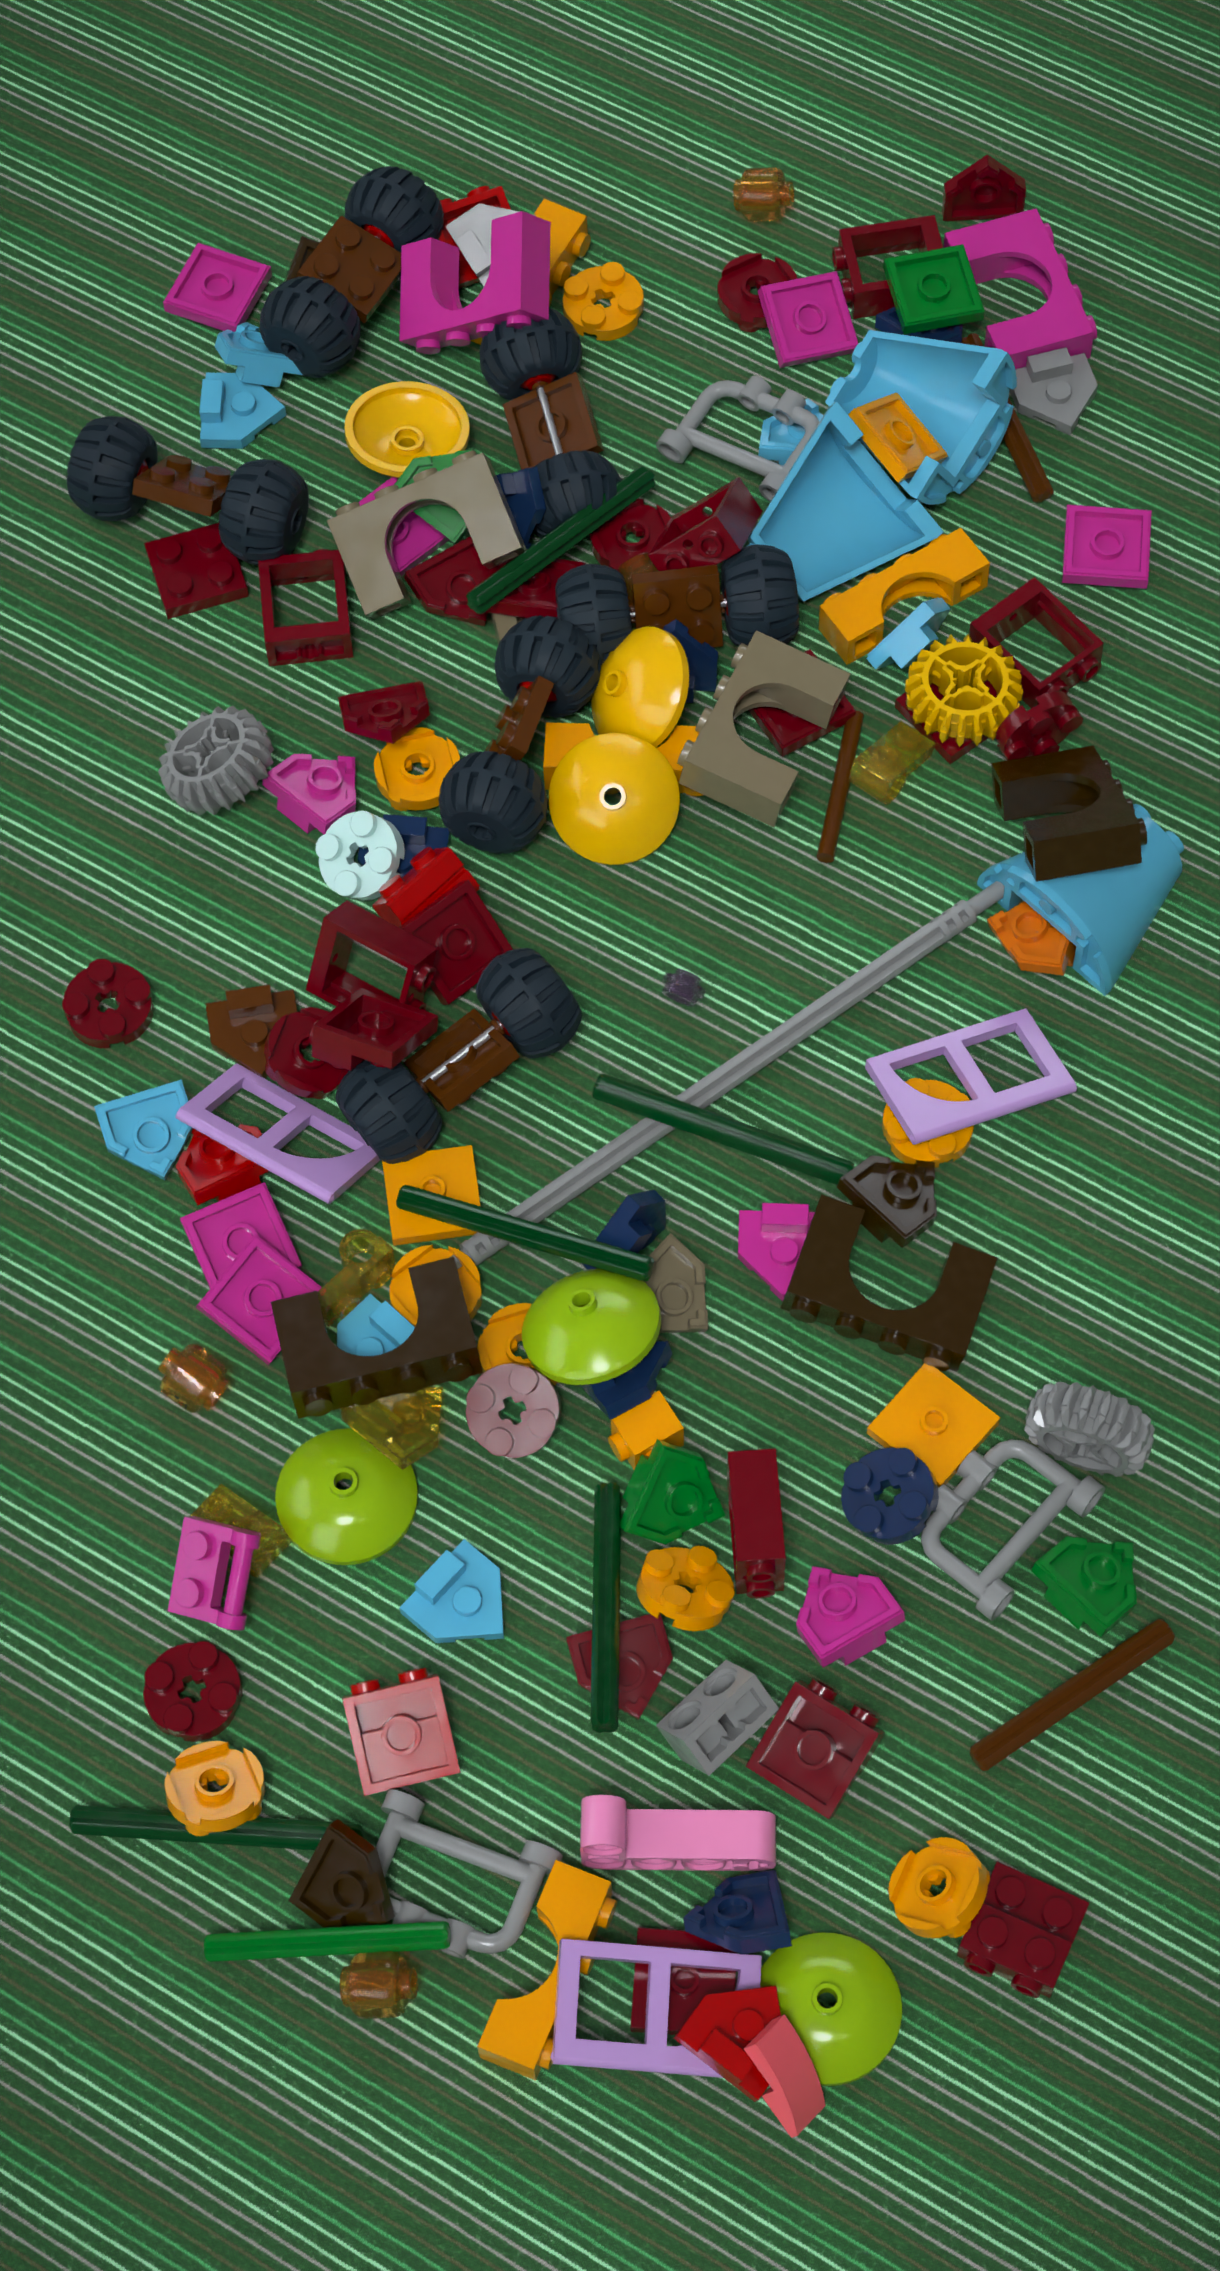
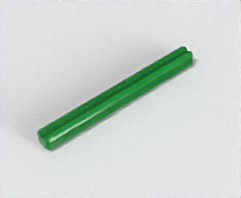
M437 1921L218 1933L205 1936L204 1954L207 1961L217 1962L440 1950L450 1947L451 1931L448 1922Z

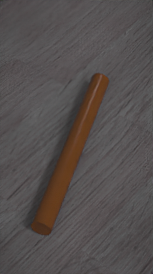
M856 710V715L850 718L844 725L817 852V859L823 863H831L835 857L864 714Z

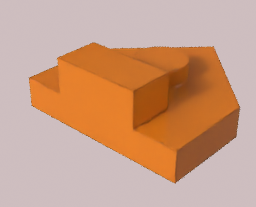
M1025 901L1007 912L1001 910L987 919L989 928L1020 970L1064 976L1066 967L1073 965L1076 946Z

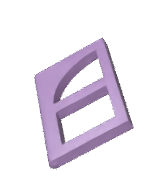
M1026 1008L866 1059L865 1069L913 1145L1077 1091L1075 1081ZM1015 1031L1044 1077L995 1093L966 1047ZM944 1055L972 1100L946 1101L928 1096L908 1085L894 1070Z
M238 1063L184 1104L176 1113V1119L327 1204H331L380 1161L370 1145L367 1146L358 1131H355L351 1126L260 1077ZM240 1088H243L288 1114L263 1135L256 1138L211 1112ZM310 1125L355 1151L338 1157L319 1159L291 1155L280 1151V1149Z
M561 1939L559 1941L553 2049L550 2056L552 2064L723 2078L684 2046H667L671 1966L738 1971L735 1990L738 1991L760 1988L762 1956ZM581 1958L649 1964L644 2044L576 2039Z

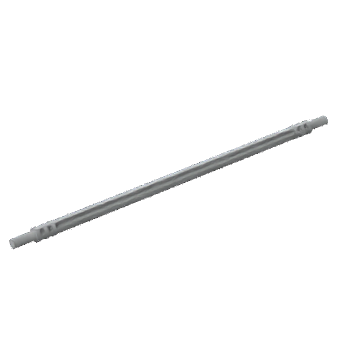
M995 881L968 901L960 900L674 1099L702 1109L706 1108L937 947L952 939L953 936L962 932L966 927L971 926L977 921V915L1003 898L1005 886L999 881ZM647 1117L506 1214L539 1223L674 1130L675 1127ZM477 1232L459 1246L460 1250L468 1255L475 1265L478 1266L482 1261L494 1255L510 1242ZM454 1255L450 1256L454 1257L457 1269L462 1267V1264Z

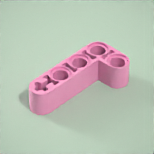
M587 1796L581 1800V1863L585 1867L601 1870H770L776 1866V1816L773 1813L759 1810L627 1809L626 1800L618 1796Z

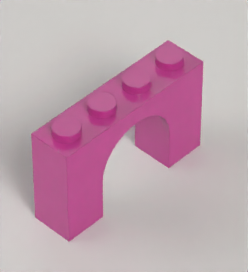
M1037 208L949 231L944 234L943 248L964 244L976 284L998 278H1016L1034 285L1047 300L1040 309L1031 314L986 326L984 347L998 348L1006 351L1012 358L1015 369L1026 367L1027 356L1067 347L1070 356L1085 353L1087 359L1091 357L1093 340L1097 339L1095 321L1091 315L1086 316L1082 307L1081 291L1077 284H1071L1068 277L1066 259L1062 253H1057L1054 247L1052 229L1049 223H1043Z
M524 211L492 219L489 275L478 297L464 308L459 298V248L432 237L402 245L399 341L416 347V351L419 353L436 354L441 351L442 347L450 345L467 346L470 344V340L487 336L489 332L493 331L495 324L500 325L503 321H507L506 327L523 329L522 326H531L532 319L535 322H539L541 319L549 320L551 222Z

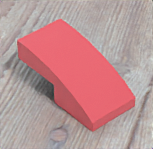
M784 2014L772 2019L744 2050L770 2085V2088L762 2095V2098L789 2136L793 2138L798 2136L826 2105L822 2087L812 2060L794 2027Z

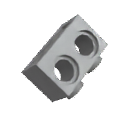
M725 1660L670 1711L656 1727L683 1762L710 1776L769 1720L779 1708L754 1673Z

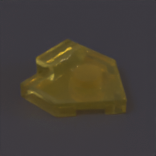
M425 1387L415 1393H400L380 1398L367 1405L356 1404L341 1408V1420L403 1470L439 1447L440 1422L444 1401L443 1387Z

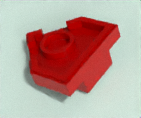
M242 1124L238 1126V1128L256 1138L262 1135L258 1127ZM193 1128V1137L187 1150L181 1153L176 1169L181 1181L197 1206L212 1198H216L219 1202L261 1184L259 1176L268 1172L267 1169Z
M769 1986L707 1994L701 1999L673 2038L754 2102L760 2099L769 2084L744 2048L772 2019L781 2016L777 1987Z

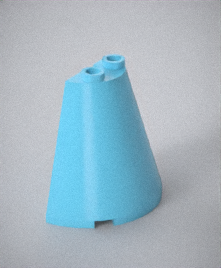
M869 330L863 341L853 351V370L848 376L839 377L835 380L825 403L830 407L834 402H838L845 412L849 414L856 407L890 394L898 393L948 455L941 464L926 456L914 476L899 482V484L911 497L922 503L930 505L944 503L947 497L945 495L952 491L960 494L977 479L994 456L1005 435L1014 408L1013 405L1008 403L1009 391L1017 387L1016 370L1013 360L1006 351L998 348ZM860 437L859 440H860V441L864 444V446L874 455V457L880 462V460L875 456V454L871 451V449L866 445V443H865V442L862 440V438Z
M834 402L827 409L748 537L750 544L747 546L755 544L773 546L785 551L789 555L795 573L798 599L803 602L930 542L944 532L917 499H907L858 440L864 435L863 432L838 402Z
M1133 804L1135 816L1137 819L1142 818L1144 820L1147 831V844L1141 845L1142 863L1036 882L1025 862V852H1022L990 866L979 876L977 885L982 890L995 881H999L1005 888L1003 898L997 903L1006 911L1014 908L1022 899L1076 946L1072 968L1104 996L1112 990L1182 872V861L1179 855L1184 851L1182 841L1175 833L1164 831L1151 819L1148 811L1139 804Z

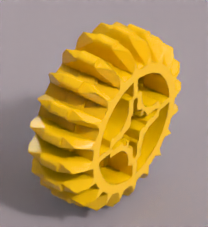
M969 633L964 637L963 642H957L950 634L946 639V645L934 640L930 645V651L921 649L917 656V662H912V665L909 667L908 679H906L905 683L906 704L908 710L913 711L915 724L925 723L924 730L926 735L936 731L940 732L939 738L942 743L949 737L956 738L959 747L964 743L965 738H971L976 746L982 741V735L994 740L998 727L1010 713L1020 707L1019 701L1022 700L1023 688L1020 685L1022 677L1020 670L1014 669L1015 662L1013 661V656L1002 657L1003 650L1001 645L992 649L988 648L986 637L979 644L972 642ZM986 680L995 688L998 695L996 698L989 693V688L984 684ZM931 683L939 687V692L944 696L941 701L930 688Z

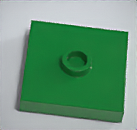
M964 244L884 259L883 269L904 335L984 319L985 310Z

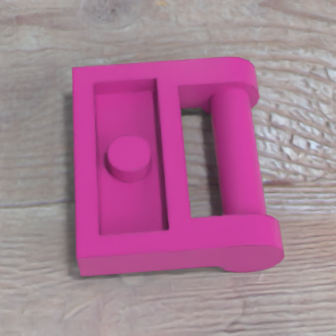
M196 1516L184 1517L168 1612L213 1623L225 1629L245 1630L247 1614L243 1613L253 1552L254 1549H259L261 1533ZM231 1545L235 1546L228 1582L227 1594L225 1599V1605L223 1608L220 1606L229 1561Z

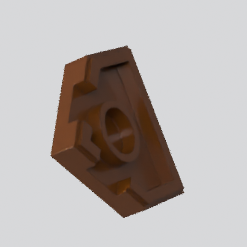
M270 984L225 991L227 1000L205 1003L212 1049L226 1059L231 1058L241 1066L266 1079L268 1075L265 1071V1042L269 1032L279 1018L286 1014L298 1012L294 989L272 993Z

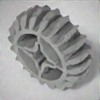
M217 706L212 714L208 715L202 711L199 719L194 722L187 720L188 726L182 731H174L176 735L175 740L165 744L167 753L159 758L162 767L158 773L161 776L166 793L172 800H175L179 807L184 808L186 812L194 811L199 816L206 811L215 815L221 807H225L230 811L233 803L239 799L245 802V795L250 790H258V780L268 777L266 768L274 763L271 757L274 748L269 736L266 734L268 731L263 724L257 721L252 714H249L246 709L238 710L234 706H230L224 711Z
M1057 1382L1055 1385L1045 1384L1042 1389L1037 1390L1034 1399H1031L1025 1418L1026 1426L1024 1431L1029 1435V1440L1033 1444L1038 1445V1449L1054 1456V1460H1061L1070 1466H1075L1085 1471L1097 1472L1101 1476L1105 1473H1110L1116 1477L1123 1474H1135L1136 1470L1143 1468L1145 1460H1148L1154 1442L1153 1434L1155 1428L1151 1424V1419L1146 1414H1143L1138 1406L1128 1404L1126 1398H1118L1112 1395L1110 1391L1098 1390L1094 1385L1085 1387L1078 1382H1074L1072 1385L1065 1382Z

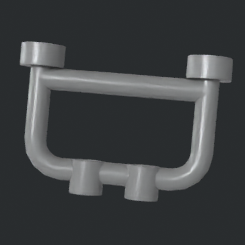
M751 376L746 385L737 381L723 380L709 385L699 395L676 430L666 429L656 442V447L663 456L675 463H683L693 447L765 476L759 486V491L771 502L818 426L819 420L816 415L804 409L806 406L805 399L793 390L787 389L781 398L770 395L772 391L771 386L759 376ZM732 397L739 400L749 410L758 411L762 409L772 413L783 424L792 425L796 423L801 425L805 429V434L786 463L780 465L696 429L718 399Z
M1010 1439L999 1442L984 1456H981L975 1450L970 1452L957 1470V1473L963 1477V1480L954 1490L945 1484L938 1488L939 1499L936 1510L929 1516L925 1523L927 1526L922 1530L921 1543L927 1557L942 1571L979 1599L976 1609L991 1621L1000 1616L1015 1594V1590L1001 1580L1002 1577L1061 1510L1067 1505V1507L1084 1518L1093 1510L1105 1492V1487L1090 1475L1082 1481L1036 1446L1024 1440ZM1012 1458L1020 1459L1057 1487L984 1570L978 1574L944 1548L940 1541V1534L948 1524L954 1523L959 1518L970 1499L990 1483L997 1469L1006 1460Z
M389 1789L381 1806V1810L388 1814V1818L376 1845L384 1877L398 1843L403 1838L520 1882L502 1929L493 1934L483 1933L461 1921L443 1918L430 1913L416 1904L398 1901L390 1897L395 1917L391 1919L393 1920L392 1924L448 1922L451 1931L450 1947L440 1949V1951L461 1959L465 1958L468 1949L480 1953L494 1954L503 1952L515 1944L524 1930L545 1874H550L555 1860L561 1862L563 1855L547 1845L527 1840L520 1858L517 1860L418 1823V1820L425 1806L424 1802L405 1792Z

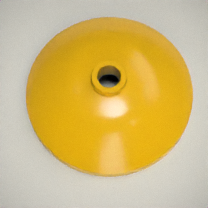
M400 381L372 388L355 400L345 418V440L354 457L371 470L396 478L402 475L413 458L432 457L464 451L470 436L469 418L460 402L448 392L421 382Z
M640 627L633 630L614 651H610L607 659L601 665L599 683L591 701L593 720L598 735L606 733L628 734L641 738L656 748L672 732L682 714L687 699L689 666L681 643L670 632L656 627Z
M600 734L574 746L559 762L549 787V811L559 836L577 854L600 864L622 865L647 857L657 850L668 838L679 813V785L670 763L653 745L641 738L628 734ZM610 789H617L621 792V801L616 805H609L605 801V794Z

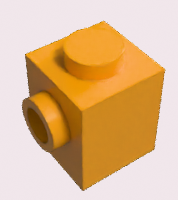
M660 1390L653 1393L652 1397L647 1401L611 1419V1436L608 1437L610 1447L618 1460L623 1462L627 1459L633 1470H635L641 1454L650 1456L657 1439L679 1447L684 1446V1427Z

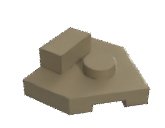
M670 1233L649 1255V1257L654 1259L655 1265L651 1278L645 1282L654 1292L660 1307L661 1328L659 1333L706 1332L708 1330V1313L705 1303V1264Z

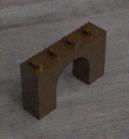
M1094 745L991 763L994 803L1004 821L1049 813L1069 812L1068 814L1023 822L1025 862L1036 882L1142 863L1141 845L1147 844V831L1144 820L1142 818L1137 819L1132 800L1130 798L1125 799L1120 780L1113 779L1108 760L1101 759Z
M821 1194L781 1309L789 1311L790 1315L799 1321L806 1323L817 1321L831 1326L835 1332L843 1337L850 1339L861 1337L878 1343L882 1350L890 1354L903 1355L905 1353L922 1359L924 1364L934 1366L939 1371L952 1370L957 1372L966 1355L997 1257L953 1242L945 1259L934 1294L926 1302L906 1310H891L880 1307L870 1302L859 1292L851 1278L849 1269L850 1253L865 1210Z
M454 1257L408 1268L418 1306L417 1324L412 1334L403 1344L381 1355L358 1356L338 1348L328 1337L317 1291L271 1302L290 1393L298 1419L308 1416H323L332 1410L356 1404L367 1405L380 1398L400 1393H415L425 1387L449 1381L459 1382L470 1376L483 1373Z

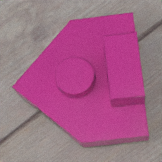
M292 754L268 771V777L263 779L262 785L278 797L277 810L307 834L315 828L326 834L328 828L337 819L348 813L355 812V757L337 756V760L312 759V754Z
M762 1203V1211L739 1210L738 1259L750 1271H754L770 1286V1290L782 1302L815 1213L809 1212V1204Z
M812 1566L808 1580V1590L803 1608H800L796 1627L802 1640L822 1668L839 1658L846 1666L887 1642L885 1632L906 1620L904 1611L879 1577L863 1574L853 1577L832 1573L831 1569Z

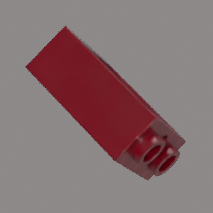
M935 215L839 229L838 246L832 247V260L835 271H842L843 279H840L846 303L850 304L853 319L876 316L883 311L895 307L887 280L863 284L857 257L917 248L919 252L943 248Z
M740 477L673 515L648 554V557L658 571L719 564L741 551L763 511ZM705 507L711 508L712 514H706L704 512Z
M319 549L309 553L280 555L274 559L258 560L264 641L269 666L354 658L346 572L339 550ZM328 580L335 581L338 621L283 627L275 626L272 586Z
M1035 577L972 621L969 630L972 642L979 644L986 637L988 648L992 649L1001 645L1000 642L1036 618L1075 656L1041 682L1013 657L1015 662L1014 669L1020 670L1022 677L1020 684L1023 688L1022 700L1030 708L1039 705L1035 699L1037 696L1053 691L1068 693L1069 689L1081 680L1087 682L1092 679L1101 668L1104 643ZM1001 645L1002 650H1003V656H1002V657L1012 656V655Z
M346 900L323 918L306 990L337 1007L341 1001H344L359 988L426 1011V1003L423 1002V999L436 974V967L433 966L437 948ZM354 940L408 968L400 999L346 972Z
M776 1448L727 1452V1492L736 1594L746 1593L748 1597L756 1599L771 1597L776 1593L775 1591H784L786 1562Z

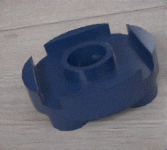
M882 1448L870 1452L858 1462L850 1464L843 1475L845 1483L842 1488L841 1502L844 1514L858 1532L865 1537L873 1539L875 1542L893 1545L916 1537L927 1526L924 1522L929 1518L931 1511L935 1512L939 1499L936 1479L928 1466L907 1448ZM886 1487L901 1488V1493L894 1496L895 1504L887 1506L883 1500H879L880 1494L883 1493Z

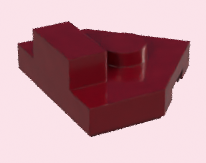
M988 154L944 183L943 221L998 219L1024 212L1026 197L1025 179Z
M470 536L405 572L404 578L426 612L485 627L488 612L477 614L473 609H470L467 605L466 595L470 590L495 573L498 566L488 569L482 565Z
M420 681L338 697L345 731L394 744L430 716L424 685Z
M648 1614L620 1622L619 1709L637 1720L642 1715L673 1659L661 1614H659L658 1619ZM592 1630L565 1638L578 1686L590 1693Z

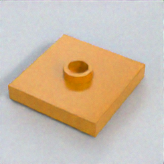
M893 393L856 407L848 414L863 432L862 440L898 483L913 477L926 456L940 464L948 457L947 452L898 393Z
M472 1145L426 1151L422 1155L401 1163L388 1164L382 1160L393 1246L470 1236L477 1233L476 1231L399 1209L396 1205L400 1188L403 1185H408L481 1207Z
M923 1364L867 1427V1434L884 1448H907L911 1450L931 1470L939 1488L951 1480L966 1456L970 1452L976 1451L999 1425L1001 1417L937 1368Z

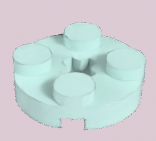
M367 811L348 813L337 819L328 828L326 834L318 839L315 849L319 857L321 875L329 888L341 896L358 900H373L382 896L378 890L389 879L400 875V873H397V869L400 864V858L404 860L405 853L403 839L397 828L390 821ZM359 847L363 849L368 847L369 852L364 856L366 863L363 866L359 863H354L356 850Z

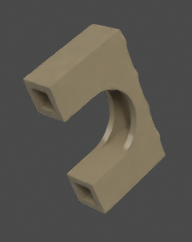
M469 451L458 455L452 459L453 465L439 472L436 468L424 470L413 476L414 483L400 489L398 485L385 487L374 494L375 500L361 506L359 502L344 505L335 511L336 517L327 520L366 616L374 620L412 603L394 559L393 541L396 530L403 519L420 507L443 505L456 510L467 526L482 565L488 569L510 561L526 550L492 463L483 452L476 454L475 451Z
M756 630L748 645L743 643L739 645L731 663V667L735 668L731 677L722 676L713 696V699L717 700L713 710L708 707L703 710L695 731L699 732V735L695 742L687 740L677 764L683 766L679 784L775 827L792 795L799 771L748 747L737 734L733 721L737 716L749 709L775 707L827 729L844 696L850 673Z

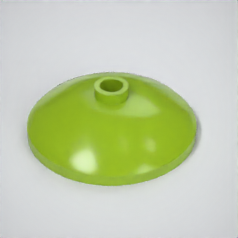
M600 1268L576 1272L549 1286L532 1303L522 1326L523 1347L531 1364L537 1371L549 1379L570 1385L601 1383L629 1371L649 1353L660 1332L661 1311L654 1292L644 1281Z
M355 1428L336 1429L309 1439L289 1457L278 1478L275 1494L276 1509L284 1532L290 1541L303 1553L318 1561L329 1564L355 1565L382 1556L396 1546L405 1536L416 1514L418 1487L409 1460L390 1440L367 1430ZM342 1479H349L352 1481V1485L346 1490H340L335 1487L337 1482Z
M822 1932L791 1940L792 1946L778 1948L761 1967L760 1988L777 1987L781 2016L786 2015L800 2037L812 2060L821 2086H838L859 2080L875 2070L885 2060L898 2037L902 2019V2001L895 1976L877 1952L852 1937ZM823 1993H830L835 1996L837 2003L831 2008H824L820 2006L817 1998Z

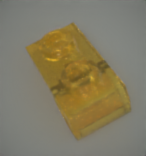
M900 721L854 759L849 782L881 803L888 805L900 793L907 776L932 756L936 743L922 735L915 728Z
M357 1229L347 1233L342 1238L339 1245V1253L343 1269L317 1292L325 1324L328 1327L339 1318H345L360 1303V1299L372 1288L379 1289L391 1278L396 1265L393 1248L381 1236L377 1237L369 1230ZM359 1253H369L372 1255L368 1261L363 1263L351 1260Z
M220 1484L190 1515L261 1533L259 1549H254L250 1575L258 1578L291 1544L289 1536L281 1525L223 1484ZM231 1545L230 1556L232 1558L235 1548L233 1545Z

